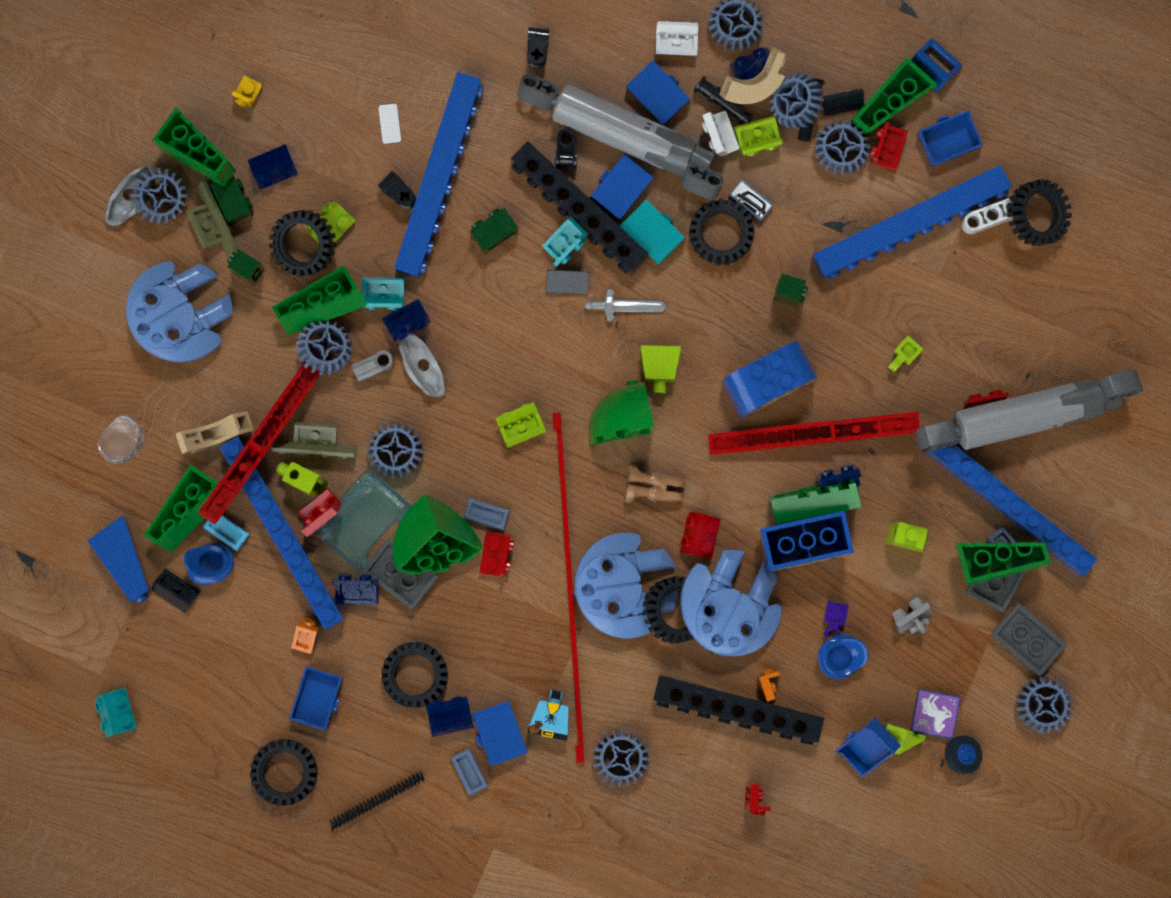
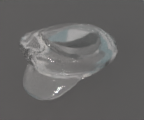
M119 415L100 434L98 450L101 456L110 463H126L136 456L144 444V431L132 417Z

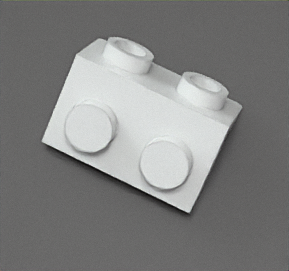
M657 22L656 54L697 56L698 23Z
M726 111L715 115L711 112L703 115L704 121H702V126L705 133L710 134L711 140L709 145L713 153L716 152V154L722 157L740 149Z

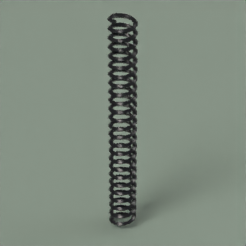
M420 771V775L418 772L415 773L417 778L412 774L413 780L408 776L409 782L406 778L404 779L405 783L401 780L402 787L399 782H397L398 788L393 784L394 790L390 786L391 793L387 788L385 789L386 793L382 790L383 797L378 792L379 798L377 795H374L375 801L373 797H370L372 803L367 799L368 805L363 800L365 808L359 803L361 810L358 805H356L357 811L352 807L353 813L348 809L350 816L344 811L346 818L342 813L340 814L342 820L339 815H337L338 821L333 817L335 825L329 819L332 827L331 831H334V828L338 829V826L341 827L342 824L345 825V821L349 823V820L353 821V818L360 817V813L364 815V811L368 813V810L371 811L372 808L379 807V803L387 802V799L394 798V795L402 794V791H406L405 788L409 790V787L413 788V785L420 784V780L424 782L422 772Z

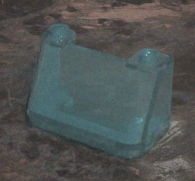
M371 469L363 472L339 499L342 505L338 513L314 531L316 535L357 571L369 563V549L395 520L400 522L406 512L412 507L411 504Z

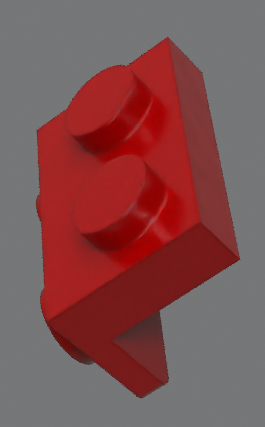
M886 121L883 126L878 128L876 138H879L878 145H873L870 157L873 158L872 165L896 171L908 131L889 125L890 122Z
M689 512L685 522L684 535L680 543V553L711 560L721 519L703 513Z

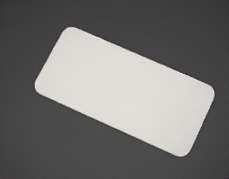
M380 105L379 116L383 143L400 142L401 134L397 105Z

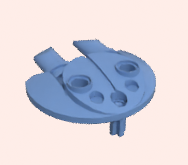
M171 261L163 262L147 269L132 285L126 303V319L129 329L136 342L147 352L160 359L172 362H189L203 358L222 343L219 334L210 331V328L232 316L230 294L201 310L196 309L194 311L191 303H188L186 296L192 290L213 280L218 275L200 263L179 275H173L175 265ZM152 298L156 303L150 305L145 299ZM175 333L178 339L172 340L168 337V334Z
M634 533L612 534L595 542L584 553L578 564L575 575V591H573V595H576L582 613L595 628L612 637L625 639L641 637L650 633L648 628L651 627V624H645L644 620L648 618L647 615L642 613V611L647 610V607L642 606L643 602L648 600L645 598L646 593L642 592L641 584L639 585L642 572L676 568L665 549L639 552L637 548L641 543L640 536ZM603 561L609 565L607 572L602 568ZM669 591L663 597L660 608L661 613L674 610L679 592ZM609 603L615 607L613 614L608 610Z
M724 550L713 574L709 573L705 565L697 563L688 573L681 591V613L690 634L703 646V649L723 656H742L760 649L774 635L782 613L780 605L768 606V600L778 578L774 572H768L765 562H762L749 593L740 594V591L731 589V582L745 551ZM705 607L710 609V617L705 614ZM742 626H744L747 629L746 636H744L741 632Z

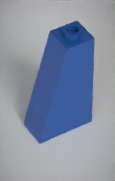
M121 516L87 541L129 601L140 604L149 597L148 593L151 592V588L126 517Z

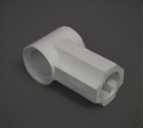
M382 350L369 358L353 364L352 368L358 381L361 382L383 371L391 370L395 365V359L389 352ZM385 355L388 356L389 363L386 366H381L379 363L380 358Z

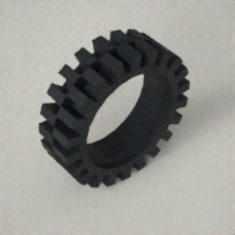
M1044 179L1022 184L1013 191L1015 195L1009 198L1013 202L1007 205L1008 209H1012V212L1007 213V218L1013 217V221L1008 222L1009 226H1016L1012 232L1014 234L1020 233L1017 238L1020 241L1025 240L1024 243L1027 245L1042 246L1055 243L1063 238L1062 235L1068 231L1065 227H1069L1071 224L1070 221L1066 220L1072 218V213H1067V209H1071V204L1065 205V201L1069 200L1068 196L1062 197L1061 195L1065 191L1062 188L1057 189L1059 185L1056 183L1051 184L1052 181L1050 180L1044 181ZM1034 194L1045 197L1052 207L1053 220L1050 227L1044 232L1034 229L1026 217L1027 202Z
M719 198L717 201L715 199L710 200L709 203L703 204L700 209L698 208L691 220L689 237L690 243L694 247L693 250L699 254L701 259H706L710 264L713 262L716 263L715 265H729L731 262H737L738 259L745 256L753 242L755 232L751 215L747 213L748 210L745 207L742 208L740 203H734L731 199H728V201L724 200V198ZM715 214H727L736 219L741 228V238L733 248L724 251L716 250L705 242L702 229L709 217Z
M299 210L289 212V214L281 216L282 219H278L275 222L277 226H273L271 229L274 234L269 235V239L273 240V243L269 244V249H274L271 256L277 257V260L274 262L277 265H282L280 269L283 271L288 270L290 275L307 276L318 273L327 267L326 264L332 261L330 257L335 254L332 248L336 247V242H333L332 238L336 236L335 233L331 234L330 230L333 228L331 224L326 225L328 221L326 218H320L321 214L313 213L311 210ZM297 224H305L311 227L319 240L318 252L309 262L296 260L291 256L287 248V235L290 229Z
M674 576L658 581L649 588L650 592L645 595V598L648 600L644 601L642 606L647 607V610L642 611V613L647 615L648 619L644 620L645 624H651L648 630L650 632L655 631L654 636L657 639L662 638V642L678 644L694 639L686 626L683 629H675L667 625L660 610L662 599L669 591L681 593L686 577ZM704 609L706 615L710 614V609Z
M409 642L397 646L388 654L383 663L381 679L384 689L394 702L410 708L427 706L438 699L447 685L448 672L444 658L435 648L425 643ZM411 655L425 657L434 669V681L431 687L418 695L405 693L399 688L395 680V671L399 662Z
M280 739L269 742L258 750L259 752L255 754L250 766V777L255 792L264 801L266 800L270 804L278 806H288L298 803L311 793L312 788L316 784L318 772L315 758L307 747L295 740ZM281 752L295 755L303 767V778L299 786L285 793L272 789L264 776V769L268 760L273 755Z

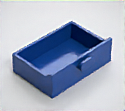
M653 60L626 85V88L663 126L691 102L690 98L677 86L679 82L671 74L668 76Z
M969 110L951 118L948 115L936 119V124L921 129L917 133L931 168L978 150L983 146Z
M624 154L610 172L606 169L599 178L602 181L589 198L619 221L653 177Z
M306 666L289 719L327 730L332 712L337 710L340 701L337 697L343 677Z
M509 701L472 714L478 731V735H475L479 748L483 746L490 766L527 753Z
M874 717L858 731H851L835 752L841 754L864 777L893 755L901 745Z

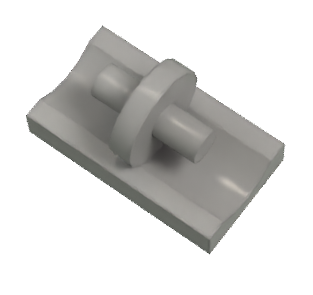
M916 597L909 603L913 612L906 615L903 609L900 608L892 613L896 622V628L900 634L908 629L911 634L919 631L922 635L926 633L924 626L930 623L927 617L932 614L931 607L928 603L924 604L921 599Z

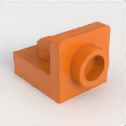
M300 618L296 626L291 648L312 654L321 624L311 618Z
M772 668L762 671V676L758 677L765 702L774 700V695L777 694L775 684L770 682L769 678L781 675L780 671L774 672Z

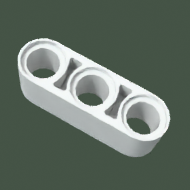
M1008 198L970 212L962 221L963 231L967 234H975L1012 220L1013 217L1007 218V213L1009 212L1006 209V205L1013 202ZM987 212H994L997 217L996 220L988 219ZM967 220H976L977 227H970Z

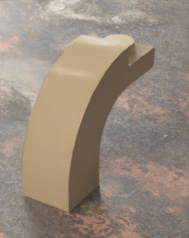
M772 47L763 70L756 77L741 80L727 75L719 95L725 100L737 104H753L766 99L778 89L785 78L779 69L785 64L786 54L780 49Z
M248 411L231 414L222 420L203 427L180 431L175 435L182 454L196 453L225 444L237 436L241 438L253 432L254 428Z

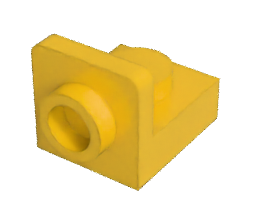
M243 76L236 92L233 91L231 94L233 99H235L234 102L243 108L246 105L252 108L263 88V84Z

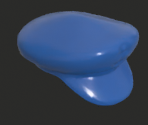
M210 543L198 548L189 549L183 558L188 576L194 583L199 585L213 584L224 580L231 574L234 567V557L231 550L219 543Z
M841 634L828 639L822 644L818 652V663L821 671L826 676L832 679H844L857 672L859 668L866 664L869 653L862 641L852 635Z

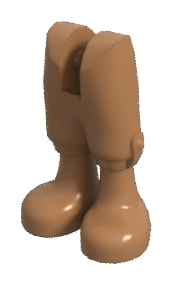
M629 464L627 482L647 483L652 485V487L646 488L627 484L624 493L625 503H631L637 497H647L654 503L658 501L683 502L684 494L675 491L669 492L668 486L685 488L686 480L664 475L659 471L653 472L650 475L639 471L635 464Z

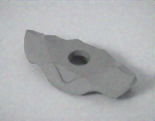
M144 165L132 171L120 181L108 202L105 216L107 224L113 226L122 224L129 217L136 214L135 210L139 208L138 204L135 206L131 205L132 202L137 201L136 198L132 201H127L124 199L123 193L126 189H131L132 185L139 186L134 180L136 178L143 180L140 175L142 172L149 176L148 169H151V166ZM155 179L150 180L144 188L151 189ZM142 194L143 201L146 203L149 197Z
M406 334L399 343V349L409 377L425 394L432 397L444 396L446 389L443 374L435 356L415 334ZM422 359H426L429 362V368L426 371H422L419 368V362Z

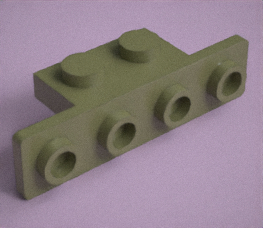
M203 180L196 187L203 205L189 209L186 214L203 250L222 244L229 258L233 252H237L239 245L233 240L230 226L222 216L221 207L213 197L211 186L207 184L206 180Z
M295 422L294 441L275 440L271 446V451L278 454L297 453L300 456L315 454L323 458L339 456L342 459H350L356 456L357 446L337 444V425Z

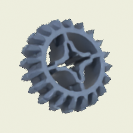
M721 0V5L716 3L714 5L716 10L710 11L712 17L708 18V23L713 25H710L708 30L715 31L711 37L712 39L719 37L716 42L718 45L724 42V49H727L728 45H732V51H735L736 46H739L740 51H742L744 44L750 48L751 41L754 43L758 41L756 36H761L762 31L760 29L764 27V23L759 21L763 20L764 17L763 15H757L761 10L760 7L753 9L755 6L754 1L750 4L747 3L748 0H728V2ZM729 9H738L734 14H723ZM744 11L751 17L753 26L744 20ZM740 15L739 24L735 26L734 30L732 31L734 20H737L738 16ZM719 20L723 21V24L728 26V34H725L722 31L719 25ZM737 32H749L743 37H734Z
M794 73L793 76L790 74L786 75V80L784 79L776 92L772 94L774 99L769 101L770 104L774 105L770 109L774 113L773 117L778 120L779 124L785 125L789 129L807 127V122L814 123L813 117H819L817 111L818 109H823L820 103L825 101L820 97L824 93L819 89L821 85L813 77L805 73Z
M844 119L840 120L839 125L833 120L832 127L826 124L824 126L826 131L820 130L819 135L821 137H816L815 139L819 144L814 146V150L820 151L816 153L815 157L823 158L819 164L823 165L826 163V171L830 167L834 168L832 171L834 175L837 170H840L841 176H844L845 169H847L849 174L853 173V168L857 171L860 170L859 164L865 165L866 160L864 158H868L870 155L865 150H869L871 145L864 144L869 141V137H862L864 131L861 130L859 132L857 125L852 127L851 120L848 121L847 125H844ZM839 132L838 141L826 144L828 137ZM846 133L853 136L858 144L849 141ZM841 141L842 144H844V147L846 146L843 155L840 148L838 149ZM827 151L835 153L838 156L839 162L833 160ZM859 151L855 159L846 162L848 153Z
M160 167L156 168L155 174L152 168L148 169L149 176L142 172L140 175L143 180L139 178L134 180L139 186H131L132 190L137 191L130 194L131 198H136L137 200L132 202L131 205L135 206L138 204L139 208L135 210V213L143 211L141 219L149 216V223H152L154 218H156L157 224H161L162 218L165 223H169V216L173 220L177 218L174 212L178 214L183 212L178 206H186V203L181 201V199L187 198V194H181V191L185 190L186 187L178 186L182 179L180 178L175 181L176 173H172L170 177L168 176L169 169H165L163 174H161ZM160 179L155 189L144 188L150 180ZM166 182L172 187L175 198L167 193ZM160 191L165 199H160L157 202L155 199L157 197H154L152 193ZM142 194L150 198L151 210L145 205ZM163 202L173 204L167 212L157 213L158 208H160Z
M320 320L317 325L311 322L309 328L304 327L302 329L303 333H299V341L296 342V346L299 347L296 354L302 355L299 361H306L304 367L308 368L311 366L312 373L316 369L319 370L320 376L323 375L324 371L331 375L332 370L338 373L340 367L345 368L346 362H349L351 359L349 354L353 352V349L350 347L352 340H347L350 336L349 333H342L344 326L338 329L336 328L337 322L329 325V320L325 321L324 324ZM317 334H322L321 339H314V341H309L311 337ZM330 336L333 337L338 343L333 342ZM324 340H325V344H324V345H325V348L327 349L326 352H325V354H324V349H323V346H322ZM311 352L316 353L319 359L314 357ZM340 354L336 359L326 361L329 355Z
M396 421L394 428H392L390 422H387V430H384L383 426H379L382 433L378 434L376 431H373V435L377 438L376 440L369 438L368 441L374 444V446H367L368 451H373L367 457L368 459L375 458L371 462V466L374 467L379 464L376 469L378 473L385 469L383 476L387 477L390 471L392 472L391 476L393 479L396 478V472H399L400 477L403 478L404 470L410 475L412 473L409 469L410 466L415 469L418 468L414 463L415 460L418 462L422 461V458L417 456V454H423L424 450L417 449V447L422 446L423 442L415 441L420 435L418 433L413 436L411 435L414 432L413 427L406 431V423L402 425V428H399V422ZM393 434L390 444L379 446L386 436ZM399 434L405 435L410 439L412 448L400 444ZM396 442L397 447L402 450L394 457L392 451L389 450L391 447L393 448ZM378 452L390 455L391 466L384 464L380 460ZM412 454L405 464L398 466L399 458L402 455Z
M1040 676L1038 677V684L1035 679H1031L1032 687L1027 683L1023 685L1027 692L1019 690L1018 693L1024 697L1023 699H1016V702L1022 703V707H1016V710H1023V713L1018 717L1019 719L1027 718L1023 723L1025 726L1032 723L1030 726L1031 731H1034L1038 726V733L1042 734L1045 727L1047 734H1050L1052 727L1055 731L1060 730L1058 723L1063 727L1066 726L1063 718L1071 719V716L1066 713L1067 711H1074V708L1068 707V704L1074 703V700H1067L1066 697L1070 696L1071 692H1063L1066 688L1065 684L1058 687L1060 680L1055 679L1052 683V678L1047 677L1044 682V678ZM1047 687L1054 692L1047 697H1043L1036 690ZM1031 696L1036 704L1032 713L1029 710V699ZM1058 696L1061 702V709L1059 714L1057 713V710L1054 707V703L1058 699ZM1041 700H1049V703L1047 704L1049 710H1041V707L1043 706ZM1046 713L1054 720L1042 723L1036 720V718Z
M620 729L619 736H617L615 730H612V738L606 733L604 734L607 739L605 743L601 739L598 740L603 745L602 748L594 747V750L600 753L599 755H593V759H599V762L593 765L594 767L601 766L602 769L597 772L598 775L605 772L606 775L603 777V781H606L608 777L612 778L610 785H614L615 780H619L618 786L622 787V780H626L627 786H630V778L638 782V778L635 775L637 773L642 777L645 775L640 769L641 767L644 769L649 767L643 764V760L650 761V757L643 756V753L649 752V749H641V746L645 745L646 742L641 741L638 744L637 740L640 738V735L637 734L632 739L631 730H629L627 736H624V729ZM626 740L634 746L627 750H620L614 741ZM609 745L614 753V757L605 765L603 756L605 749ZM615 748L618 750V752H622V754L623 752L628 753L629 751H631L627 755V757H625L626 764L628 765V767H626L624 763L621 764V761L620 763L616 762L612 765V763L616 761L615 759L618 758ZM638 751L639 762L635 770H633L629 764V758ZM620 765L625 768L628 775L618 776L608 770Z

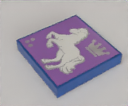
M918 689L910 731L953 739L960 697Z

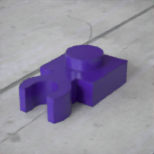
M827 601L823 622L829 623V627L824 630V637H828L830 630L835 631L836 636L840 635L838 626H845L849 605Z

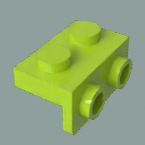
M773 116L734 127L740 147L739 150L743 155L753 156L758 154L760 150H774L778 148V145L783 144L779 135L776 118Z
M335 201L327 203L320 213V218L328 220L326 225L331 224L333 228L330 230L331 234L335 233L336 236L332 238L333 242H337L356 221ZM307 226L305 232L319 243L315 231Z
M534 402L524 404L518 409L505 412L496 417L507 448L546 432Z

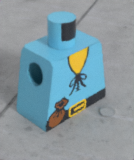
M550 690L548 702L539 700L527 733L567 741L569 706L560 705L563 692Z

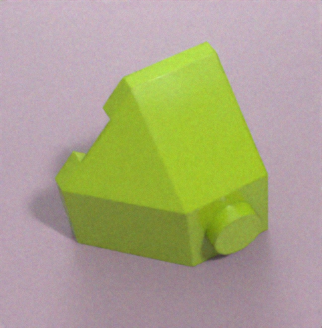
M882 724L901 745L894 754L899 755L923 742L926 738L924 735L916 734L900 727Z

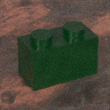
M232 175L225 187L216 182L210 184L229 225L252 216L250 209L254 207L249 197L244 198L242 190L245 188L240 178L235 179L234 175Z
M497 208L489 213V218L485 221L479 220L471 226L470 235L485 255L519 232V229L505 208L501 210Z
M239 249L236 253L233 252L227 260V267L232 274L252 286L256 284L264 271V267L259 261Z
M782 273L778 280L773 300L797 307L799 302L803 303L808 290V287L805 286L806 280Z

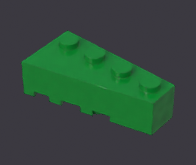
M906 57L851 118L852 126L855 127L857 125L858 131L863 130V136H865L938 84Z
M175 107L152 139L160 151L225 187L236 171L229 160L177 107Z
M345 265L272 306V309L286 333L291 335L301 331L304 327L309 328L311 322L317 325L320 320L321 322L328 321L365 307L367 303Z
M190 464L144 533V536L171 553L205 519L198 512L218 485V482Z
M851 476L769 496L776 524H785L796 520L861 508L857 486Z
M956 542L955 545L966 587L1048 567L1051 563L1045 542Z

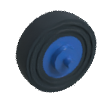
M966 735L957 736L948 742L945 748V759L950 769L954 772L969 774L979 768L982 762V750L974 738Z

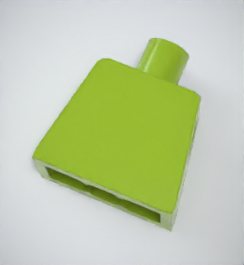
M641 345L640 353L645 381L653 382V393L665 394L666 382L675 381L681 346Z
M281 462L276 470L277 474L283 476L282 481L314 498L320 495L329 483L320 475L294 462H291L290 465Z
M891 522L885 543L924 553L929 530L902 522Z

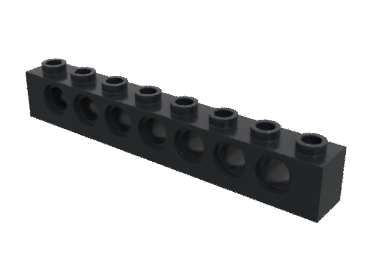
M529 141L510 158L513 164L511 168L520 175L522 173L528 178L526 182L532 188L540 189L543 192L541 196L548 203H555L558 206L556 210L563 217H572L588 233L587 239L596 246L598 244L603 248L602 253L611 260L613 258L619 263L617 267L624 274L628 272L630 275H633L649 258L647 251ZM530 163H536L539 168L537 171L531 172L527 169V166ZM546 177H551L554 183L546 186L542 181ZM566 191L569 197L566 200H560L557 197L558 193ZM576 205H581L584 208V212L575 214L572 209ZM591 219H595L599 222V226L597 228H590L587 223ZM610 233L615 239L607 243L603 240V236ZM620 248H627L630 254L626 257L620 256L618 254Z
M661 675L658 677L653 700L657 701V706L669 708V704L678 706L677 711L688 714L690 710L697 711V716L710 719V715L719 717V722L730 724L731 720L739 722V727L750 730L751 726L759 727V732L769 735L772 734V731L780 733L781 738L792 740L793 736L801 738L800 743L812 746L813 742L819 743L825 719L824 717ZM673 689H679L682 692V698L679 701L671 699L670 693ZM694 694H699L703 699L702 704L698 707L693 706L691 703V697ZM716 699L721 700L723 703V708L719 712H715L711 707L712 702ZM735 705L743 707L744 712L742 716L735 717L733 715L732 708ZM756 710H761L764 713V719L759 723L753 719V713ZM778 715L782 716L785 720L784 725L780 728H777L773 723L774 718ZM797 721H802L805 724V730L802 733H797L794 729V724Z

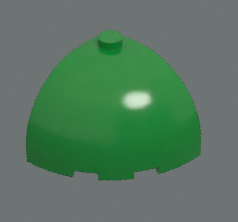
M638 380L628 381L625 387L610 392L598 402L589 421L591 446L653 434L654 423L644 382L639 383Z
M424 493L401 519L394 536L392 553L394 564L398 571L420 575L421 572L432 571V574L448 571L450 566L459 562L461 564L468 562L483 550V546L474 530L463 517L445 503Z

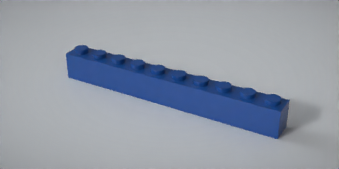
M460 72L456 74L394 267L395 272L418 279L421 274L426 272L428 265L425 262L426 256L432 253L434 243L431 241L433 235L438 234L440 228L438 219L440 215H444L447 205L444 203L446 195L450 196L453 184L450 181L452 175L456 176L459 164L456 163L458 157H462L465 150L463 141L465 137H469L472 125H469L471 117L475 118L478 106L475 105L477 97L481 98L484 86H481L480 78Z
M999 165L814 253L812 259L822 279L828 277L831 280L839 276L840 271L846 268L850 271L858 267V262L863 260L869 262L877 258V253L884 251L888 253L896 249V244L902 241L904 244L913 241L915 239L914 236L919 233L926 235L934 230L933 227L938 224L941 227L952 222L951 218L957 215L961 218L971 212L970 209L976 206L980 209L990 204L989 200L995 197L999 200L1007 196V191L1012 186L1002 166Z
M237 436L219 448L231 466L245 446ZM256 467L244 484L243 489L325 630H329L344 621L345 618Z
M956 445L925 452L1033 540L1045 542L1047 551L1078 576H1085L1098 560Z

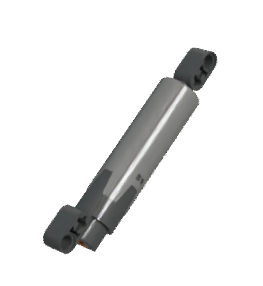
M533 74L522 76L517 92L518 97L543 110H550L555 106L552 114L553 121L683 177L681 184L683 188L709 200L718 197L724 179L721 174L709 169L715 153L697 146L698 141L571 84L566 85L559 95L558 87L555 84Z
M1137 370L1109 375L1099 381L1090 378L955 412L953 421H945L919 428L915 431L921 452H930L950 447L957 443L965 450L1101 417L1105 411L1120 408L1122 398L1141 393L1143 387Z

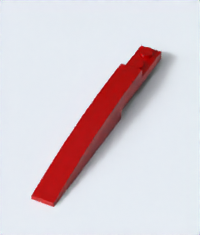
M311 352L314 357L319 359L316 353ZM328 356L326 359V361L332 360L330 356ZM306 361L199 510L198 514L216 525L319 379V370L316 369L312 373L311 366L308 368L304 367Z
M917 411L708 434L710 455L833 444L915 434V431L920 428L919 412Z

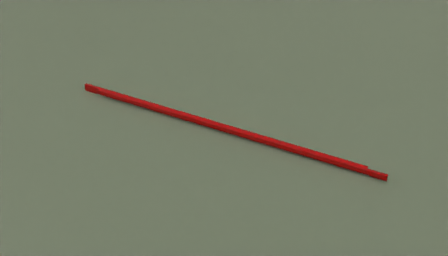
M552 413L553 428L557 430L574 673L578 746H575L576 763H585L561 413Z

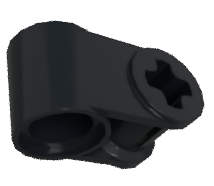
M528 28V64L534 69H540L546 63L549 43V29ZM535 54L539 55L538 60H534Z
M569 128L560 130L557 136L556 167L558 169L560 167H573V169H577L576 135ZM563 135H570L573 138L572 142L564 144L561 141Z
M391 170L377 186L401 208L407 210L413 208L416 196L405 182ZM404 195L409 196L410 200L408 202L402 199Z

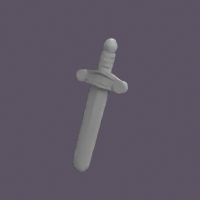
M609 289L606 293L605 301H588L585 303V308L589 310H604L606 320L612 322L614 312H663L666 309V304L663 301L614 300V291Z

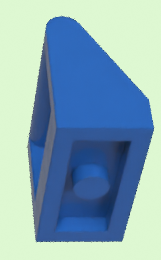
M933 38L911 59L914 64L938 84L933 88L937 92L963 66ZM929 47L954 68L949 74L925 53Z

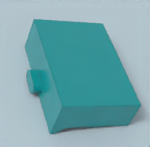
M647 199L620 225L630 237L649 253V256L658 265L685 240V237L671 224L673 220L666 213L662 215Z

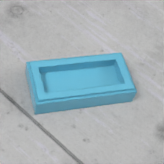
M223 515L216 525L207 520L203 526L204 529L236 551L241 548L250 535Z

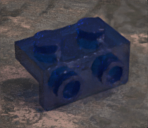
M762 47L754 50L751 55L736 58L733 63L729 64L736 78L748 80L756 77L763 70L770 50Z
M286 144L247 160L260 190L298 174Z
M419 299L382 318L393 341L403 340L408 337L409 333L415 330H422L431 322Z
M847 464L841 466L839 470L833 471L829 469L822 471L815 478L820 487L853 479L858 487L861 485L859 479L861 477L860 469L856 465Z
M340 574L339 578L332 580V584L336 585V604H379V578H372V575H359V578H351V574Z
M458 696L448 701H435L430 705H426L432 737L474 728L467 697Z

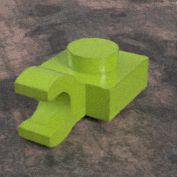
M907 336L893 351L897 357L888 368L894 373L903 362L909 366L923 348L910 336Z

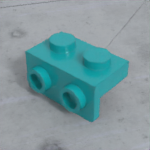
M569 217L542 247L556 260L553 263L555 267L560 263L565 265L572 258L570 253L574 249L578 251L586 243L583 239L588 233L572 217Z
M362 277V296L367 303L366 309L376 310L379 307H387L388 310H398L402 308L405 302L404 277Z
M126 688L106 692L95 697V709L100 714L101 729L106 737L137 728Z

